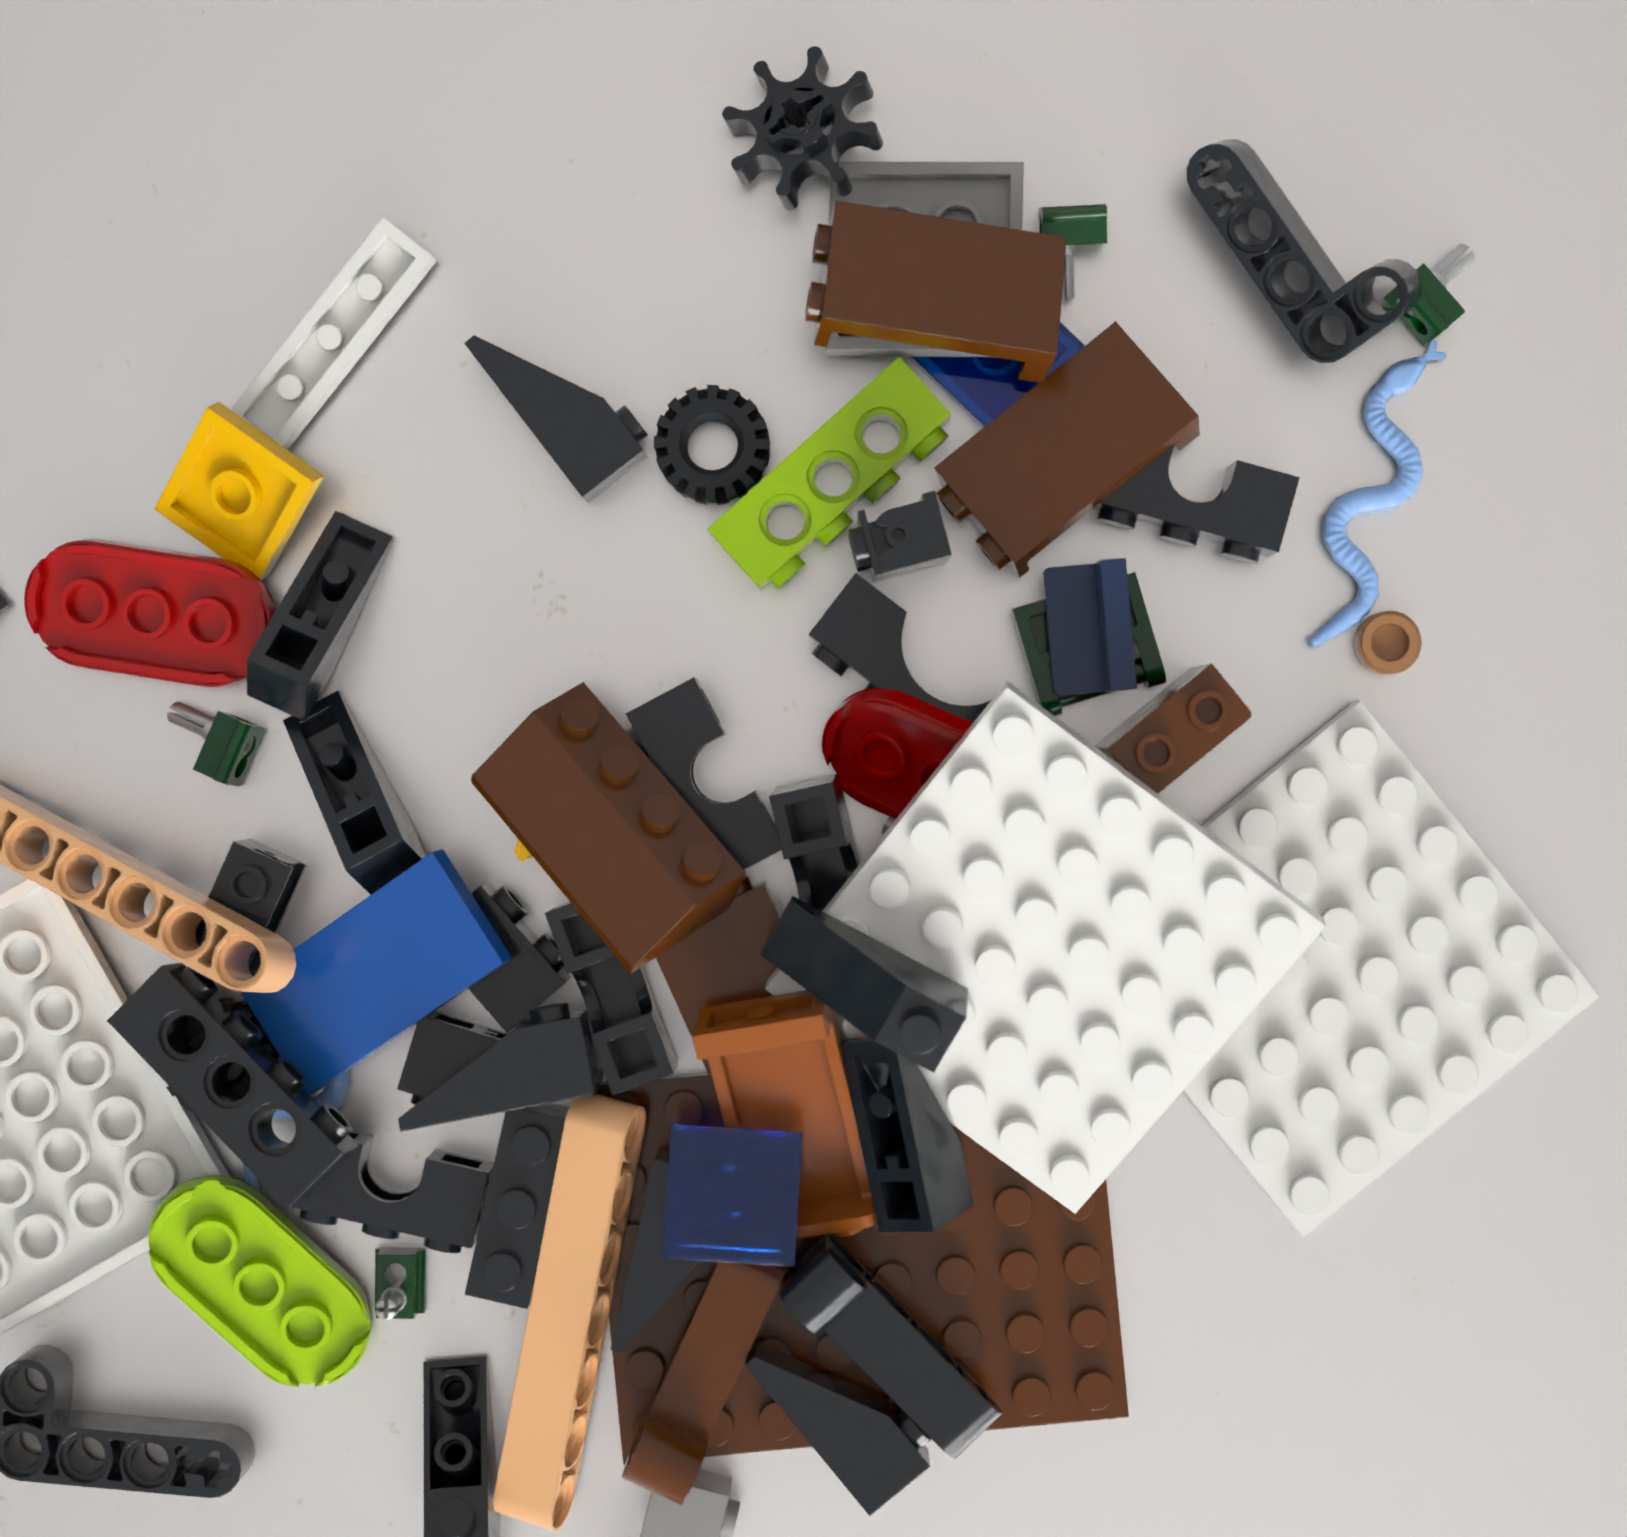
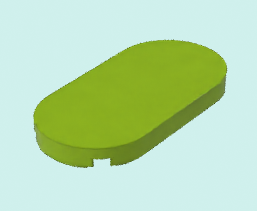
M210 1175L197 1177L180 1184L162 1200L151 1220L148 1235L149 1257L152 1269L159 1280L259 1371L273 1381L283 1385L298 1387L299 1383L307 1385L316 1383V1387L331 1384L341 1379L357 1365L365 1352L371 1330V1309L366 1294L359 1283L259 1191L249 1184L232 1177Z

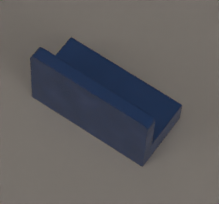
M1126 558L1099 560L1095 564L1045 569L1043 571V586L1053 693L1056 696L1137 689Z

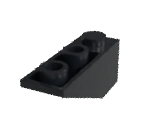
M487 1357L423 1362L424 1537H500V1514L496 1513L493 1507L498 1474Z

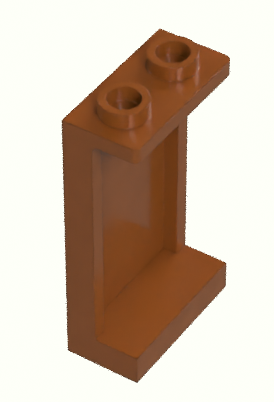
M807 990L700 1008L692 1033V1040L697 1059H708L747 1208L748 1219L745 1236L748 1245L753 1246L767 1243L770 1246L780 1247L795 1243L800 1238L824 1234L846 1237L854 1235L864 1228L872 1227L875 1224L876 1214L840 1046L841 1037L834 1011Z

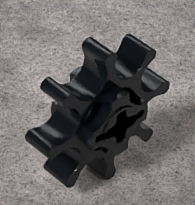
M817 46L808 49L806 70L798 79L782 82L776 80L768 64L765 61H758L754 65L753 70L762 88L767 91L764 101L752 110H740L727 106L722 112V116L732 134L750 133L756 135L754 146L747 153L735 157L731 162V166L740 182L748 185L765 170L776 169L782 171V177L776 187V193L787 210L797 208L800 185L806 178L813 175L822 174L830 177L839 195H849L852 191V185L845 170L838 166L841 156L846 150L855 146H864L875 151L883 146V139L875 122L856 123L849 120L852 109L856 105L871 99L874 95L866 73L857 71L845 84L829 87L823 85L829 65L821 48ZM806 126L805 129L799 130V128Z

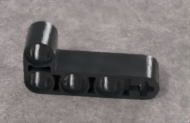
M1237 139L1223 140L1198 149L1190 158L1186 170L1187 182L1192 193L1295 342L1310 359L1320 363H1332L1342 359L1406 315L1418 303L1422 293L1421 279L1418 272L1409 263L1399 259L1384 260L1361 272L1346 283L1259 156L1247 143ZM1227 159L1231 163L1232 169L1226 174L1227 181L1219 183L1214 174L1221 167L1219 161ZM1248 188L1251 189L1253 196L1232 205L1230 200L1242 195L1240 191ZM1254 207L1263 209L1272 221V231L1267 240L1256 238L1248 227V217ZM1289 261L1301 263L1309 274V285L1304 293L1292 290L1285 281L1284 269ZM1377 276L1389 277L1397 284L1400 290V300L1396 308L1384 307L1375 300L1373 283ZM1324 314H1332L1343 321L1346 328V338L1343 345L1329 343L1323 337L1320 330V322Z
M825 1234L784 1274L779 1284L778 1293L795 1317L818 1336L825 1331L950 1457L956 1459L1002 1414L1000 1407L990 1394L832 1235Z
M51 1345L35 1346L9 1364L0 1374V1472L7 1478L27 1482L214 1498L231 1492L252 1466L255 1457L254 1442L245 1430L236 1425L72 1410L73 1367L67 1354L58 1347ZM26 1368L36 1369L43 1374L47 1384L45 1393L34 1391L25 1380ZM21 1431L32 1433L37 1437L41 1444V1455L31 1454L23 1448L19 1436ZM90 1437L101 1443L105 1451V1460L98 1461L90 1458L83 1449L82 1438ZM145 1443L158 1444L165 1449L169 1465L161 1467L153 1464L145 1454ZM214 1450L220 1452V1461L222 1463L230 1464L226 1470L219 1469L220 1462L218 1458L209 1456ZM189 1461H194V1463L188 1468L187 1463Z

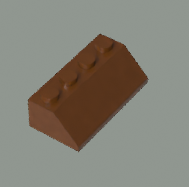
M584 682L534 710L472 774L471 783L630 974L727 911L746 874L745 870Z

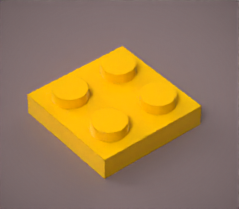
M218 402L207 407L154 510L222 558L243 565L260 580H263L270 575L324 475Z

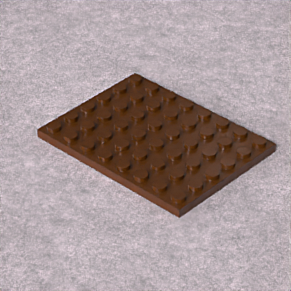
M708 1072L668 1075L614 1096L611 1093L608 1082L605 1081L600 1084V1088L595 1093L643 1106L646 1110L645 1133L609 1313L611 1344L652 1168L658 1150L663 1149L734 1166L730 1184L741 1186L714 1082L709 1077ZM951 1124L962 1144L974 1203L972 1207L935 1232H879L877 1219L875 1218V1224L872 1227L864 1228L854 1235L846 1237L833 1236L995 1400L1002 1414L986 1430L1129 1417L1106 1179L1075 1214ZM742 1190L734 1224L720 1222L715 1243L624 1352L612 1350L623 1465L626 1463L637 1432L731 1230L745 1236L748 1213ZM824 1235L800 1238L795 1243L780 1247L770 1246L767 1243L762 1245L790 1257L786 1269L787 1272ZM778 1288L753 1344L759 1342L883 1397L901 1414L903 1410L825 1331L818 1336L795 1317L780 1298ZM744 1362L708 1440L705 1457L812 1447L749 1371Z

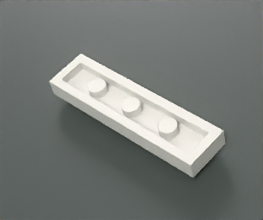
M382 217L231 410L288 450L437 260L385 217Z

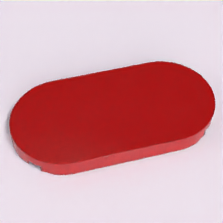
M99 539L67 542L55 548L45 559H41L31 571L24 594L27 621L34 634L38 633L42 641L48 646L45 648L57 659L78 667L204 687L225 686L247 677V658L276 611L273 599L264 583L252 571L239 563L222 558Z
M870 688L858 691L846 698L831 715L823 731L822 752L827 766L831 762L834 771L837 774L839 773L842 789L847 795L871 809L897 819L973 722L897 690Z

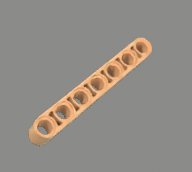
M0 784L1 864L226 988L235 991L271 993L287 986L293 978L296 969V956L291 944L283 937ZM48 837L49 850L47 855L43 859L42 847L44 841ZM99 864L101 867V877L97 886L94 887L92 876L94 869ZM151 891L154 904L151 913L146 917L144 902L146 896ZM204 919L207 934L205 941L199 947L196 941V930L199 923ZM257 948L260 953L261 964L258 972L252 977L248 961L250 954Z
M599 1094L574 1098L566 1115L493 1498V1507L496 1513L554 1532L559 1530L565 1522L575 1494L646 1126V1110L643 1106Z

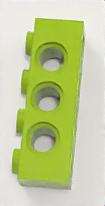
M899 356L707 530L760 591L770 582L778 590L806 565L799 556L817 539L827 547L854 522L847 513L865 496L872 504H875L901 480L894 470L914 454L920 462L923 461L949 437L942 427L949 422L951 413ZM876 421H886L892 424L899 434L898 445L887 453L871 451L865 445L862 438L863 431L869 424ZM837 463L847 468L850 472L852 484L844 494L827 496L816 487L815 476L818 470L826 464ZM785 505L797 508L805 519L802 531L796 537L787 540L773 536L767 527L768 518L772 511Z

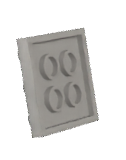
M838 162V166L845 170L852 185V191L847 196L839 195L830 178L829 222L835 200L1022 230L1024 162ZM832 333L828 345L825 347L827 356L990 357L843 333Z

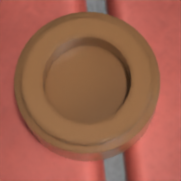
M1383 611L1372 614L1364 619L1358 626L1353 641L1354 652L1361 665L1370 672L1379 675L1397 674L1407 670L1417 660L1422 645L1421 634L1417 625L1411 618L1397 611Z

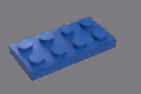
M441 849L424 857L293 949L296 956V969L293 978L287 986L271 993L240 991L280 1057L294 1064L305 1076L307 1085L304 1089L311 1095L513 958L445 851Z

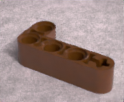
M731 1230L637 1432L625 1463L622 1478L683 1505L702 1465L708 1440L777 1293L779 1284L788 1267L790 1257L762 1244L750 1246L745 1236Z

